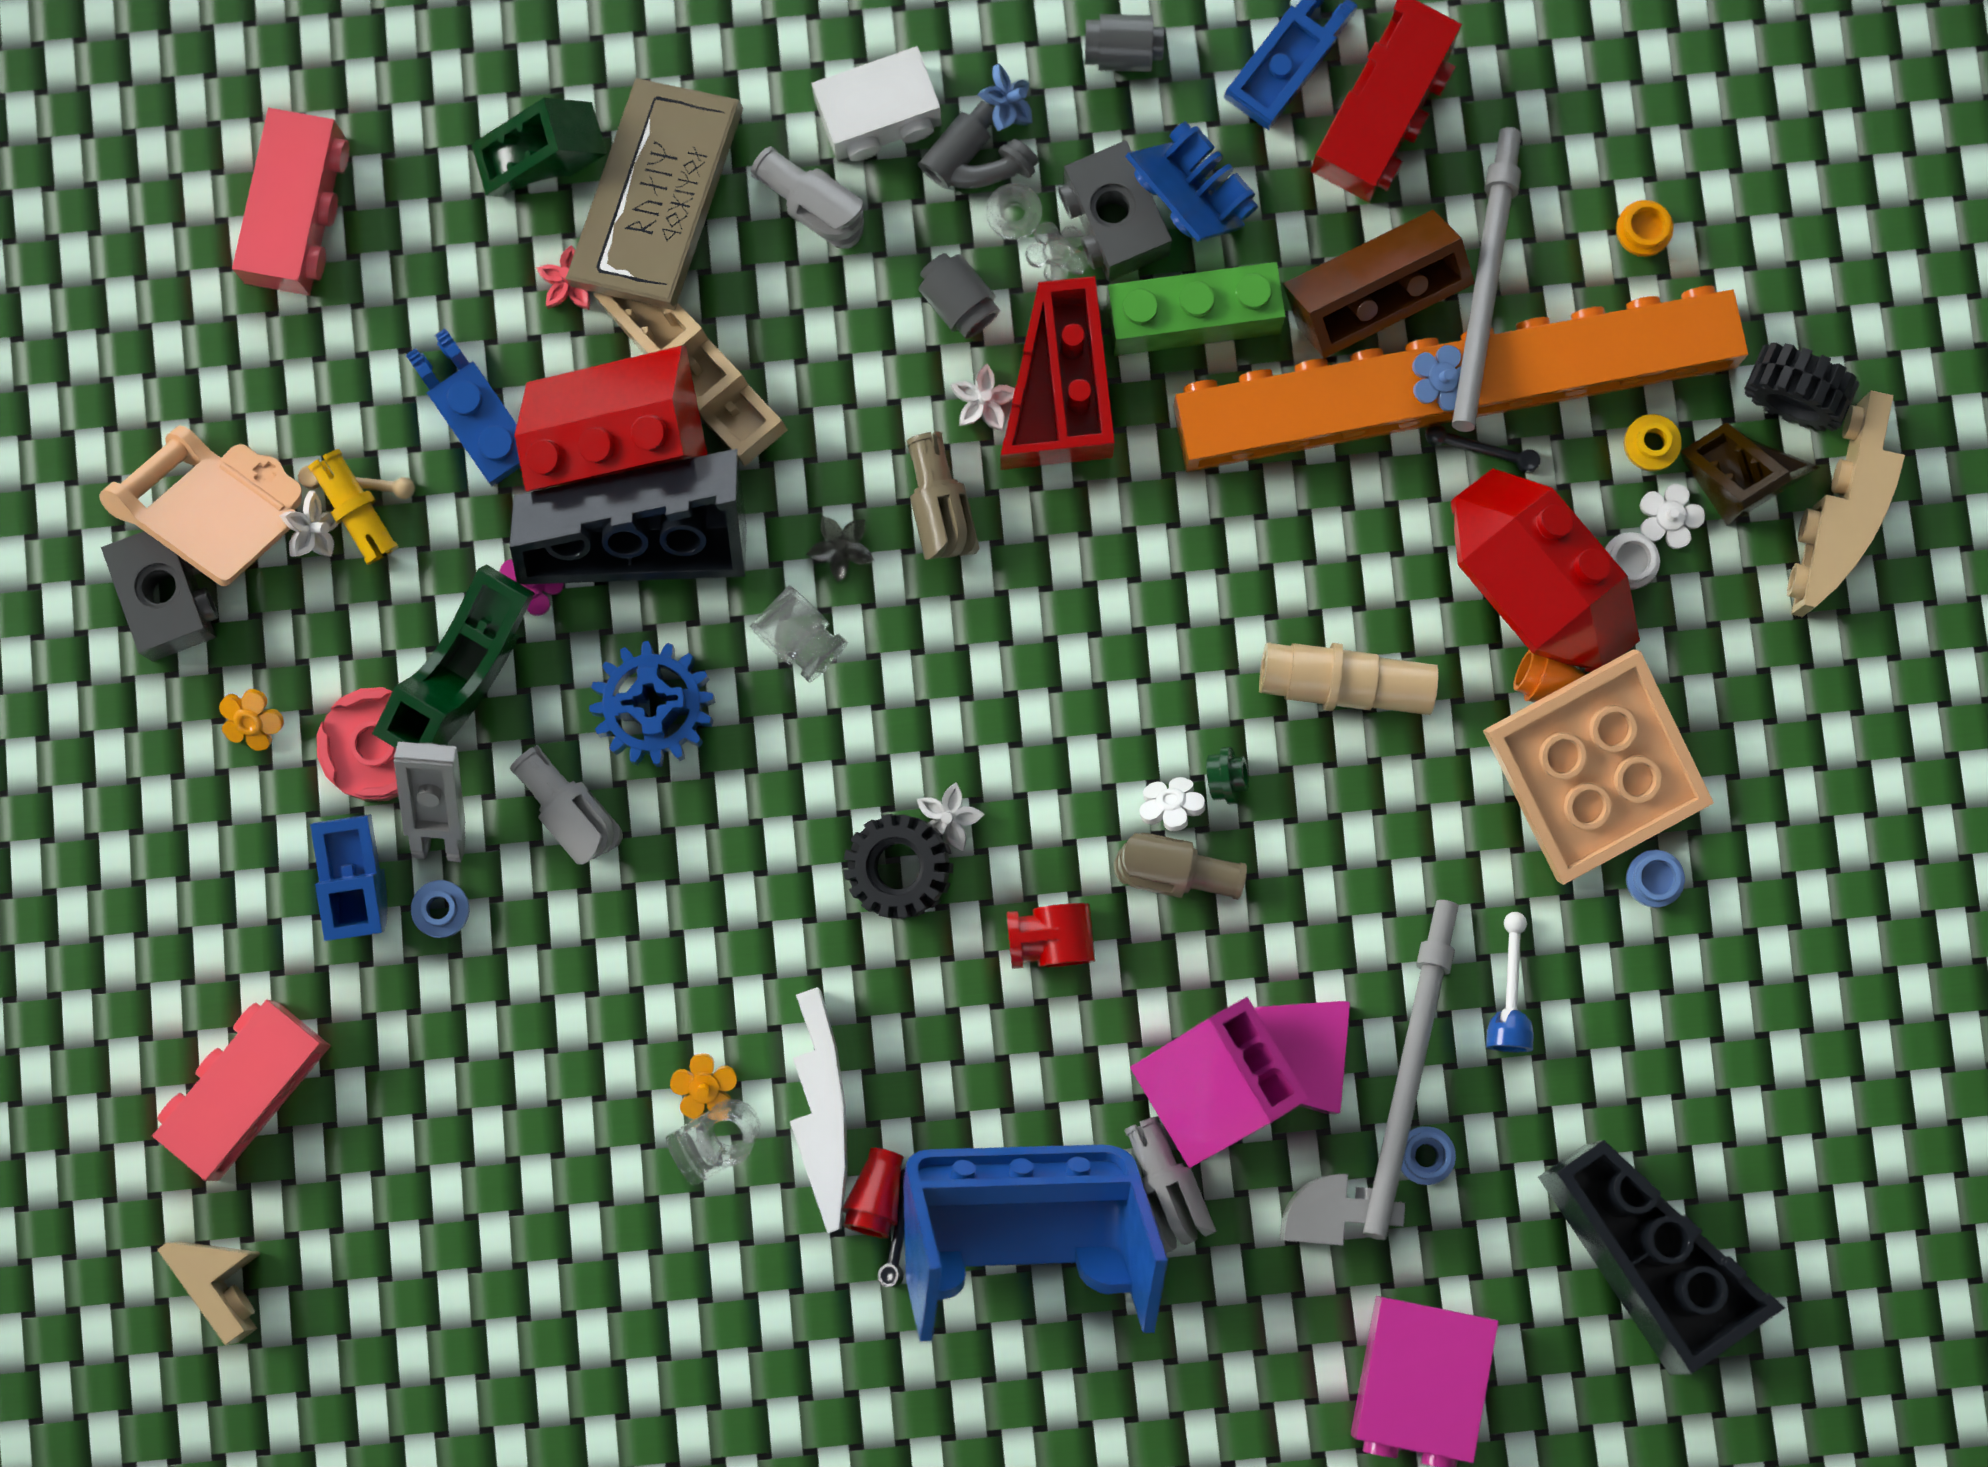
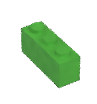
M1277 262L1109 284L1107 288L1106 306L1114 356L1276 335L1281 333L1285 320Z

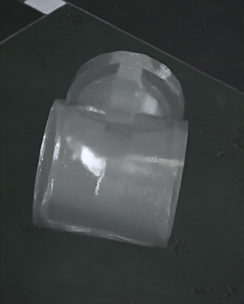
M790 585L749 626L758 638L786 664L791 665L795 662L803 669L800 674L808 683L813 682L825 672L848 644L847 640L840 634L833 636L826 629L829 623L824 616Z
M726 1099L716 1103L708 1112L666 1136V1143L674 1162L683 1176L691 1185L696 1186L725 1168L742 1163L750 1155L760 1135V1121L757 1113L749 1104L740 1100ZM723 1120L736 1123L742 1131L743 1141L737 1145H726L720 1142L715 1135L714 1124Z

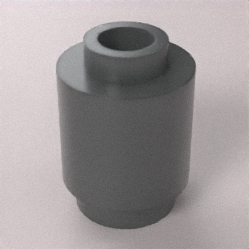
M1100 14L1099 20L1086 19L1085 65H1098V71L1152 72V60L1163 61L1164 27L1153 26V15Z
M943 253L929 262L921 271L920 275L924 280L919 286V292L952 332L959 331L965 339L971 338L987 327L999 314L1000 309L993 302L996 295L962 254H957L950 258L946 253Z

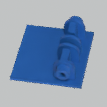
M1186 121L1178 125L1170 133L1169 137L1173 142L1128 152L1125 155L1136 169L1134 175L1140 185L1151 194L1158 195L1172 211L1170 216L1174 225L1186 236L1195 238L1197 242L1242 229L1245 226L1242 221L1258 208V205L1253 200L1255 196L1253 190L1249 188L1238 173L1230 176L1234 170L1230 164L1219 169L1208 180L1205 179L1206 175L1222 160L1223 155L1217 151L1206 158L1215 146L1198 126L1191 128Z

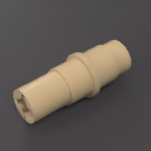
M1266 643L1260 668L1259 693L1284 696V699L1322 704L1323 709L1327 711H1334L1336 706L1363 710L1378 708L1431 715L1437 695L1438 666L1435 664L1381 658L1378 654L1343 650V644L1332 643L1330 648L1292 643L1291 646Z

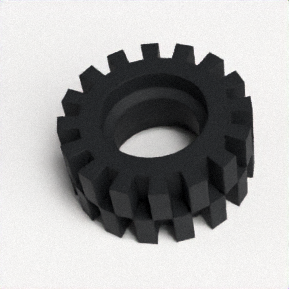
M1770 343V346L1765 344L1744 388L1746 396L1752 398L1751 401L1755 405L1765 406L1764 411L1771 415L1777 413L1782 416V420L1791 423V420H1794L1801 427L1809 428L1812 425L1819 431H1826V428L1835 431L1837 428H1840L1858 389L1859 381H1856L1857 377L1853 373L1845 372L1847 368L1840 363H1830L1831 358L1823 354L1820 357L1813 355V350L1803 347L1800 351L1794 345L1786 343L1783 347L1778 343Z
M902 814L882 815L881 819L868 821L864 824L865 829L862 832H855L850 840L854 842L851 850H846L844 860H848V869L843 870L844 878L851 883L852 888L848 890L853 898H858L862 902L861 906L867 911L875 912L878 916L886 918L906 919L908 917H917L925 914V910L934 908L941 902L939 900L943 892L947 893L951 884L947 882L949 873L953 874L954 863L949 862L948 854L952 853L949 844L943 842L941 838L943 835L937 828L928 825V822ZM895 844H904L912 848L917 854L920 870L916 880L910 886L896 890L888 887L881 880L878 873V860L883 851Z

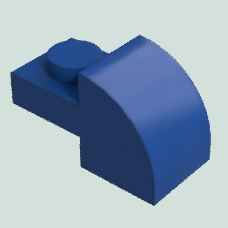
M361 815L310 824L319 882L315 886L324 941L384 932L388 913L387 890L384 869H380L372 815Z

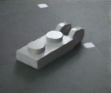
M398 742L394 756V766L403 832L405 836L409 837L412 857L426 859L431 847V838H441L445 841L447 860L461 862L465 849L466 822L457 746Z

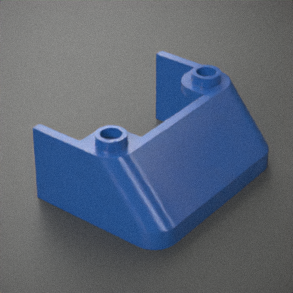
M1112 1145L929 1149L916 1152L909 1157L906 1162L904 1177L906 1282L920 1342L932 1341L937 1301L954 1297L962 1291L966 1277L965 1267L1076 1263L1081 1280L1095 1291L1103 1294L1131 1293L1142 1332L1155 1333L1167 1257L1136 1161L1130 1153Z

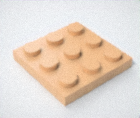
M1635 649L1483 730L1556 880L1563 885L1714 803L1641 651Z

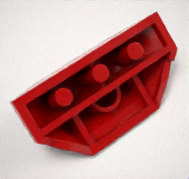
M1492 468L1452 499L1451 510L1452 514L1455 515L1454 536L1458 566L1533 654L1566 665L1583 667L1585 671L1592 672L1622 656L1640 641L1628 575L1552 487Z

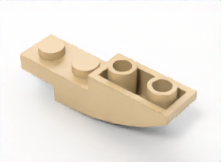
M1871 390L1857 403V406L1851 405L1848 409L1842 430V437L1850 440L1846 460L1840 459L1838 461L1831 485V491L1839 494V496L1825 495L1813 506V509L1807 508L1801 519L1798 541L1806 544L1802 564H1794L1788 581L1787 596L1794 598L1791 615L1803 617L1818 606L1842 583L1872 543L1887 514L1898 485L1905 458L1904 454L1883 450L1894 395Z

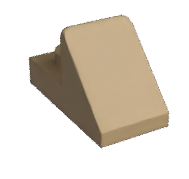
M167 1242L157 1249L225 1345L239 1343L257 1329L249 1317L254 1313V1308L246 1295L236 1285L228 1288L224 1281L259 1256L260 1252L188 1242Z

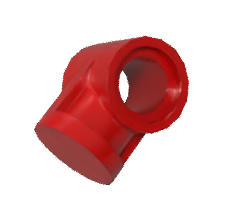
M1089 903L1038 907L1032 909L1033 915L1018 916V911L1007 912L1012 969L1023 968V962L1034 961L1038 962V967H1061L1095 962Z

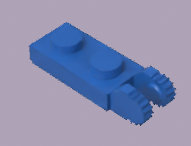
M1301 0L1296 7L1291 6L1227 88L1224 99L1269 131L1334 47L1336 38L1343 31L1358 8V5L1353 1L1345 0V2L1341 3L1335 9L1331 19L1324 28L1309 18L1315 9L1321 6L1324 0Z
M443 329L435 335L438 339L437 344L445 356L453 361L459 371L440 383L432 372V365L423 353H419L415 348L407 353L406 357L429 388V391L426 393L488 483L493 487L521 468L515 440L517 423L473 361L471 363L468 362L448 331Z

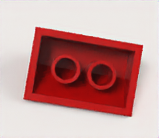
M681 345L527 382L515 431L525 491L533 492L707 455L686 346Z

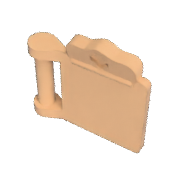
M179 425L166 435L165 446L122 483L111 482L100 492L99 498L104 508L115 518L135 524L221 586H227L290 530L279 515L288 511L296 512L295 509L300 506L302 501L301 486L296 480L285 473L281 463L276 458L259 455L248 446L242 444L233 446L221 458L212 452L191 430ZM180 462L195 466L148 508L138 500Z

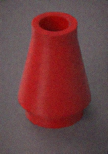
M870 1148L868 1159L842 1207V1211L846 1213L843 1224L845 1228L872 1237L888 1238L891 1226L898 1225L900 1176L904 1159L902 1155L882 1148Z

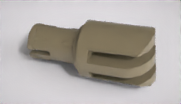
M936 431L932 434L927 432L909 438L906 442L911 460L913 461L918 484L914 494L910 496L925 560L976 554L979 551V543L965 485L958 483L956 479H952L945 455L942 432Z
M1135 833L1118 851L1114 861V873L1121 883L1128 884L1136 889L1182 898L1184 893H1189L1190 889L1229 896L1232 899L1238 900L1242 895L1245 885L1247 865L1246 863H1234L1197 855L1198 852L1197 849L1193 848V842L1149 833Z

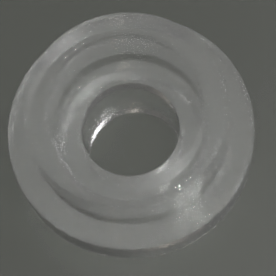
M1018 183L1003 185L992 193L987 202V221L991 229L999 236L1010 240L1023 239L1031 235L1041 222V201L1038 195L1026 185ZM1011 205H1017L1024 210L1025 214L1018 221H1010L1004 216V211Z

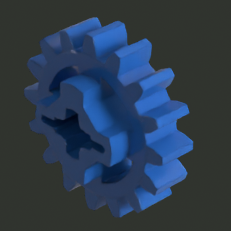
M643 641L640 656L634 657L626 647L620 649L623 664L617 668L615 665L605 661L602 667L610 678L607 683L593 682L591 686L594 692L603 697L602 702L589 706V712L592 715L605 717V721L595 728L596 733L600 738L614 734L615 737L609 749L615 755H618L627 747L630 748V762L634 765H639L644 755L650 754L654 765L662 767L664 753L670 751L679 761L684 760L685 755L681 745L688 741L700 747L703 742L696 732L698 725L709 727L714 722L712 717L702 712V707L716 703L713 693L700 692L699 689L710 680L707 673L699 671L691 674L690 671L696 661L694 657L688 653L679 661H676L675 648L670 643H666L660 655L655 654L649 641ZM661 669L669 670L678 675L686 683L688 689L669 687L663 682ZM637 672V680L626 693H618L622 684ZM656 692L662 701H666V704L657 706V716L649 717L646 711L639 707V704L647 703L649 693ZM688 715L680 729L668 737L667 729L676 718ZM618 720L636 721L642 726L644 740H639L627 734L621 728Z

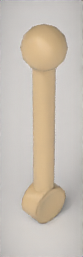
M306 465L299 471L298 480L304 487L315 489L320 484L314 474L308 469L309 465ZM355 477L362 489L392 492L400 499H408L415 492L413 481L406 477L399 478L395 482Z

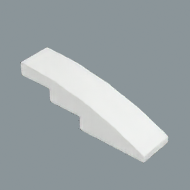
M817 987L796 995L815 1050L793 1058L812 1114L792 1120L790 1124L827 1233L842 1229L843 1222L842 1207L845 1202L848 1171L847 1120L838 1050L822 991Z

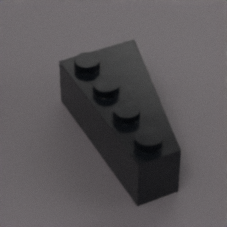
M737 449L514 495L510 552L517 583L524 585L745 577L747 525Z
M1605 1140L1582 1146L1538 1176L1669 1375L1693 1374L1785 1309L1770 1293L1763 1292L1746 1276L1747 1272L1730 1256L1722 1254L1701 1234L1702 1230L1686 1215L1682 1216L1668 1204L1660 1196L1661 1192Z

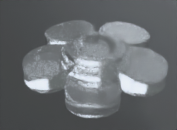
M1043 222L1037 226L1034 232L1036 242L1031 243L1027 247L1025 256L1027 262L1032 267L1039 268L1047 264L1043 271L1044 278L1047 281L1063 280L1067 278L1068 272L1079 275L1086 270L1089 262L1085 252L1077 250L1082 245L1081 238L1084 237L1078 228L1067 226L1059 236V230L1052 222Z

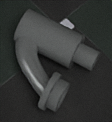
M981 101L970 115L960 112L918 162V165L931 180L945 189H948L950 186L974 189L1000 182L1017 174L1031 178L1035 173L1034 166L1038 163L1039 159L1028 146L1017 139H1013L1009 145L1004 144L998 150L1002 158L1001 160L977 166L968 165L991 138L987 128L993 122L994 108L988 103Z

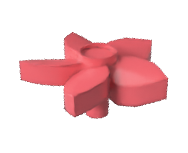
M572 245L562 253L560 257L561 267L548 264L536 268L544 281L553 284L546 297V307L548 309L563 303L568 295L576 306L588 310L590 308L588 290L571 287L566 280L575 253Z

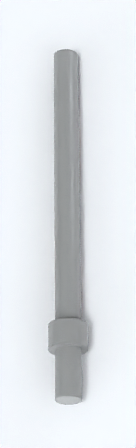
M1512 127L1503 128L1499 132L1495 162L1488 167L1485 182V192L1489 195L1452 420V427L1462 432H1469L1475 429L1511 199L1516 197L1519 191L1521 170L1517 167L1522 133Z
M1448 900L1436 901L1428 940L1421 942L1416 966L1421 969L1363 1230V1235L1374 1239L1385 1240L1387 1237L1444 975L1450 973L1455 949L1450 944L1459 906Z

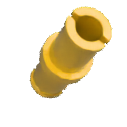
M336 449L323 455V461L320 462L317 459L312 462L308 469L314 474L333 505L334 510L331 512L334 520L336 523L343 522L364 556V561L367 565H370L384 558L382 554H390L399 546L396 541H393L373 508L372 504L376 500L370 490L365 492L362 490L342 457V452L340 449Z

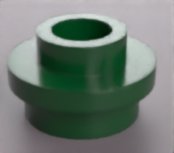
M1223 747L1220 750V754L1208 755L1207 780L1213 800L1225 799L1228 805L1238 804L1240 792L1248 791L1249 776L1246 760L1244 757H1236L1232 747Z

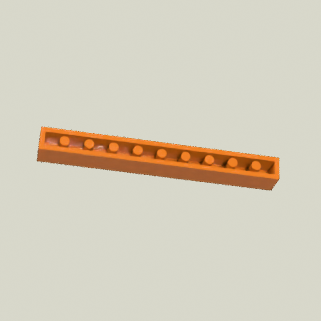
M1701 286L1683 292L1681 294L1682 299L1661 303L1659 296H1648L1633 300L1626 304L1625 310L1605 313L1604 307L1596 306L1572 313L1571 320L1550 324L1548 317H1536L1519 322L1515 325L1516 330L1498 334H1495L1494 329L1491 327L1477 417L1735 369L1749 354L1734 289L1716 292L1714 286ZM1467 332L1460 335L1461 341L1439 344L1438 338H1425L1405 345L1406 351L1384 355L1381 348L1366 349L1350 355L1349 362L1328 365L1327 359L1308 360L1295 365V372L1273 376L1270 369L1255 370L1240 375L1239 382L1217 386L1216 380H1202L1190 383L1183 387L1184 393L1175 395L1173 405L1186 472L1423 428L1433 424L1452 422L1454 410H1442L1438 405L1437 398L1428 404H1422L1417 400L1413 393V387L1417 382L1425 378L1415 375L1412 370V364L1414 359L1421 353L1428 352L1435 357L1439 348L1444 345H1451L1459 349L1461 353L1460 363L1455 367L1457 369L1462 365Z

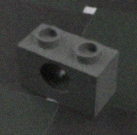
M1127 140L1065 165L1064 186L1058 188L1067 215L1070 219L1079 216L1087 236L1081 238V244L1089 264L1093 269L1102 267L1108 282L1170 256L1172 239L1151 193L1145 190L1137 181L1134 175L1136 169L1125 157L1128 152H1132ZM1106 204H1117L1126 211L1127 217L1118 223H1107L1098 216L1097 211Z
M145 531L101 547L139 654L153 662L217 638L211 621L218 619V612L209 590L206 587L199 589L192 570L195 568ZM174 578L176 590L172 598L164 603H155L153 592L156 585L164 579Z

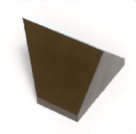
M1727 422L1680 451L1683 461L1727 526L1820 468L1817 465L1747 438Z

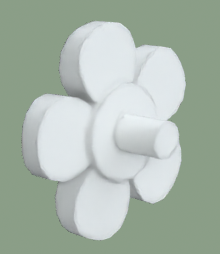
M1680 484L1670 485L1664 493V498L1658 492H1648L1640 501V510L1643 514L1650 516V518L1642 523L1641 533L1652 542L1659 541L1665 534L1666 543L1670 548H1683L1691 540V534L1688 529H1696L1703 524L1705 519L1704 510L1697 504L1683 507L1688 502L1690 493L1685 486Z
M1177 777L1172 779L1168 789L1163 782H1153L1143 790V797L1146 802L1139 809L1140 817L1144 823L1149 825L1157 824L1163 819L1164 827L1167 830L1179 831L1188 825L1187 815L1199 816L1204 812L1206 806L1205 799L1201 794L1193 792V782L1187 778Z

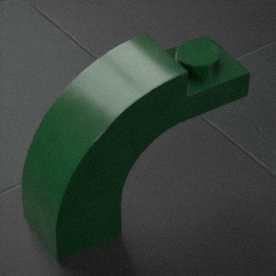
M487 564L478 568L441 642L415 674L395 686L372 734L397 748L398 742L446 745L474 712L507 661L519 638L515 633L535 593Z

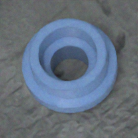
M445 880L431 881L423 885L414 895L411 904V915L417 928L424 934L434 938H447L458 933L465 926L470 912L469 901L464 891L454 883ZM438 898L446 899L449 904V912L442 919H434L430 914V905Z
M1424 1126L1412 1129L1409 1132L1401 1172L1412 1182L1421 1185H1432L1443 1181L1453 1170L1456 1160V1152L1451 1139L1443 1131L1434 1127ZM1423 1144L1431 1146L1436 1153V1159L1429 1167L1419 1165L1415 1159L1417 1148Z

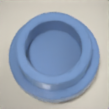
M1649 850L1641 853L1632 860L1626 872V885L1631 896L1638 903L1651 908L1664 907L1674 902L1682 893L1685 884V874L1680 862L1673 855L1662 850Z

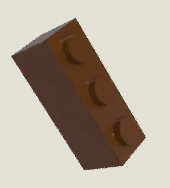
M1434 210L1283 283L1298 329L1323 358L1475 284L1462 238Z

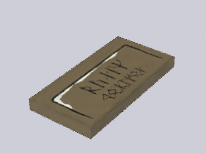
M635 78L566 276V280L571 287L675 310L743 111V107L738 99Z

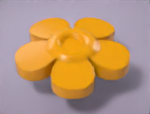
M256 689L247 690L242 698L234 694H228L219 705L220 713L228 719L222 726L223 734L234 743L241 742L246 736L247 745L256 751L265 750L271 745L273 741L271 734L278 733L282 729L284 724L283 716L275 709L264 711L263 709L267 705V697L263 692Z
M706 1053L696 1054L690 1060V1071L679 1069L673 1073L670 1088L678 1095H685L681 1100L680 1110L688 1118H699L704 1112L705 1103L710 1114L716 1117L723 1116L732 1106L730 1096L724 1091H730L735 1088L737 1083L736 1073L727 1065L720 1066L712 1073L714 1070L713 1057Z

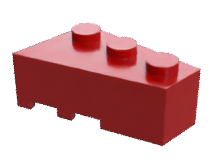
M1397 0L1393 7L1394 12L1390 23L1379 42L1375 41L1367 56L1369 60L1353 89L1349 90L1315 154L1310 171L1370 203L1378 187L1386 191L1389 190L1403 164L1402 160L1395 157L1404 140L1415 143L1430 115L1422 110V107L1431 92L1438 96L1442 95L1456 68L1448 60L1462 24L1417 0Z
M1095 276L1038 282L1009 421L1000 454L1001 470L1113 458L1115 441Z

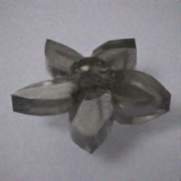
M822 516L821 531L827 541L815 544L806 555L818 561L831 559V572L838 583L849 570V560L862 565L875 561L870 551L859 543L865 534V519L851 521L842 530L835 520Z

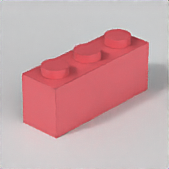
M268 107L232 270L244 284L310 296L313 280L321 279L326 262L325 247L321 246L325 226L331 227L337 213L338 198L337 194L333 193L337 173H344L349 159V141L345 140L344 134L334 119Z
M266 999L261 1006L258 1003H254L248 1007L233 1027L238 1033L223 1051L220 1048L213 1050L197 1068L195 1075L200 1079L186 1096L182 1093L174 1096L158 1115L157 1120L162 1125L152 1137L205 1181H219L331 1047L330 1044L279 1002Z

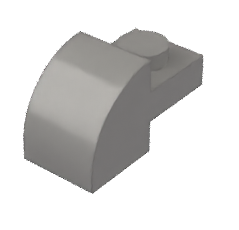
M1348 1174L1327 1175L1308 1182L1293 1195L1285 1208L1281 1221L1280 1240L1343 1245L1345 1222L1365 1223L1373 1188L1356 1187L1354 1199L1346 1198ZM1394 1202L1389 1225L1404 1226L1405 1203Z

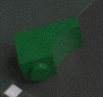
M545 97L471 144L485 195L503 197L518 188L541 180L560 176L571 177L607 154L592 102Z

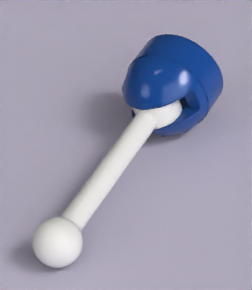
M1511 912L1504 919V927L1509 932L1506 1009L1497 1012L1489 1021L1486 1048L1502 1052L1533 1051L1534 1039L1532 1022L1524 1013L1517 1009L1521 933L1527 927V920L1523 914Z

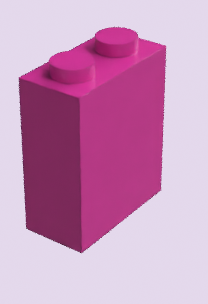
M1248 996L1208 1018L1130 1067L1189 1168L1266 1126L1308 1100Z
M1376 1296L1350 1434L1355 1439L1364 1441L1363 1452L1398 1458L1399 1448L1422 1452L1421 1463L1429 1466L1457 1467L1458 1460L1473 1463L1498 1320Z

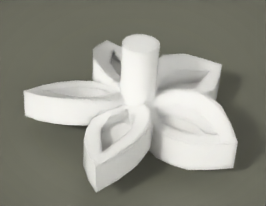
M988 364L978 372L975 385L965 381L950 385L958 398L969 402L960 413L959 426L973 424L982 415L984 422L988 426L1000 431L1003 429L1004 413L1000 406L1008 404L1013 399L1015 389L1008 385L994 387V374Z
M309 491L304 501L303 513L288 511L279 515L290 529L296 531L289 542L290 556L296 557L313 550L320 555L331 557L334 541L328 532L336 528L339 523H336L331 512L322 513L321 501L315 491Z
M955 782L945 791L942 802L931 797L917 799L921 812L928 818L933 819L927 824L937 828L942 835L945 833L947 840L952 846L964 851L966 833L962 825L967 826L976 823L984 816V813L974 807H961L963 799L958 783Z

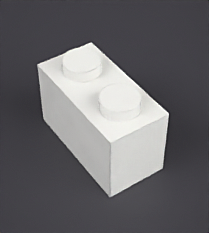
M918 46L812 83L815 103L837 161L848 157L850 161L868 159L879 153L882 145L900 139L904 143L922 140L934 132V127L941 125L940 105Z

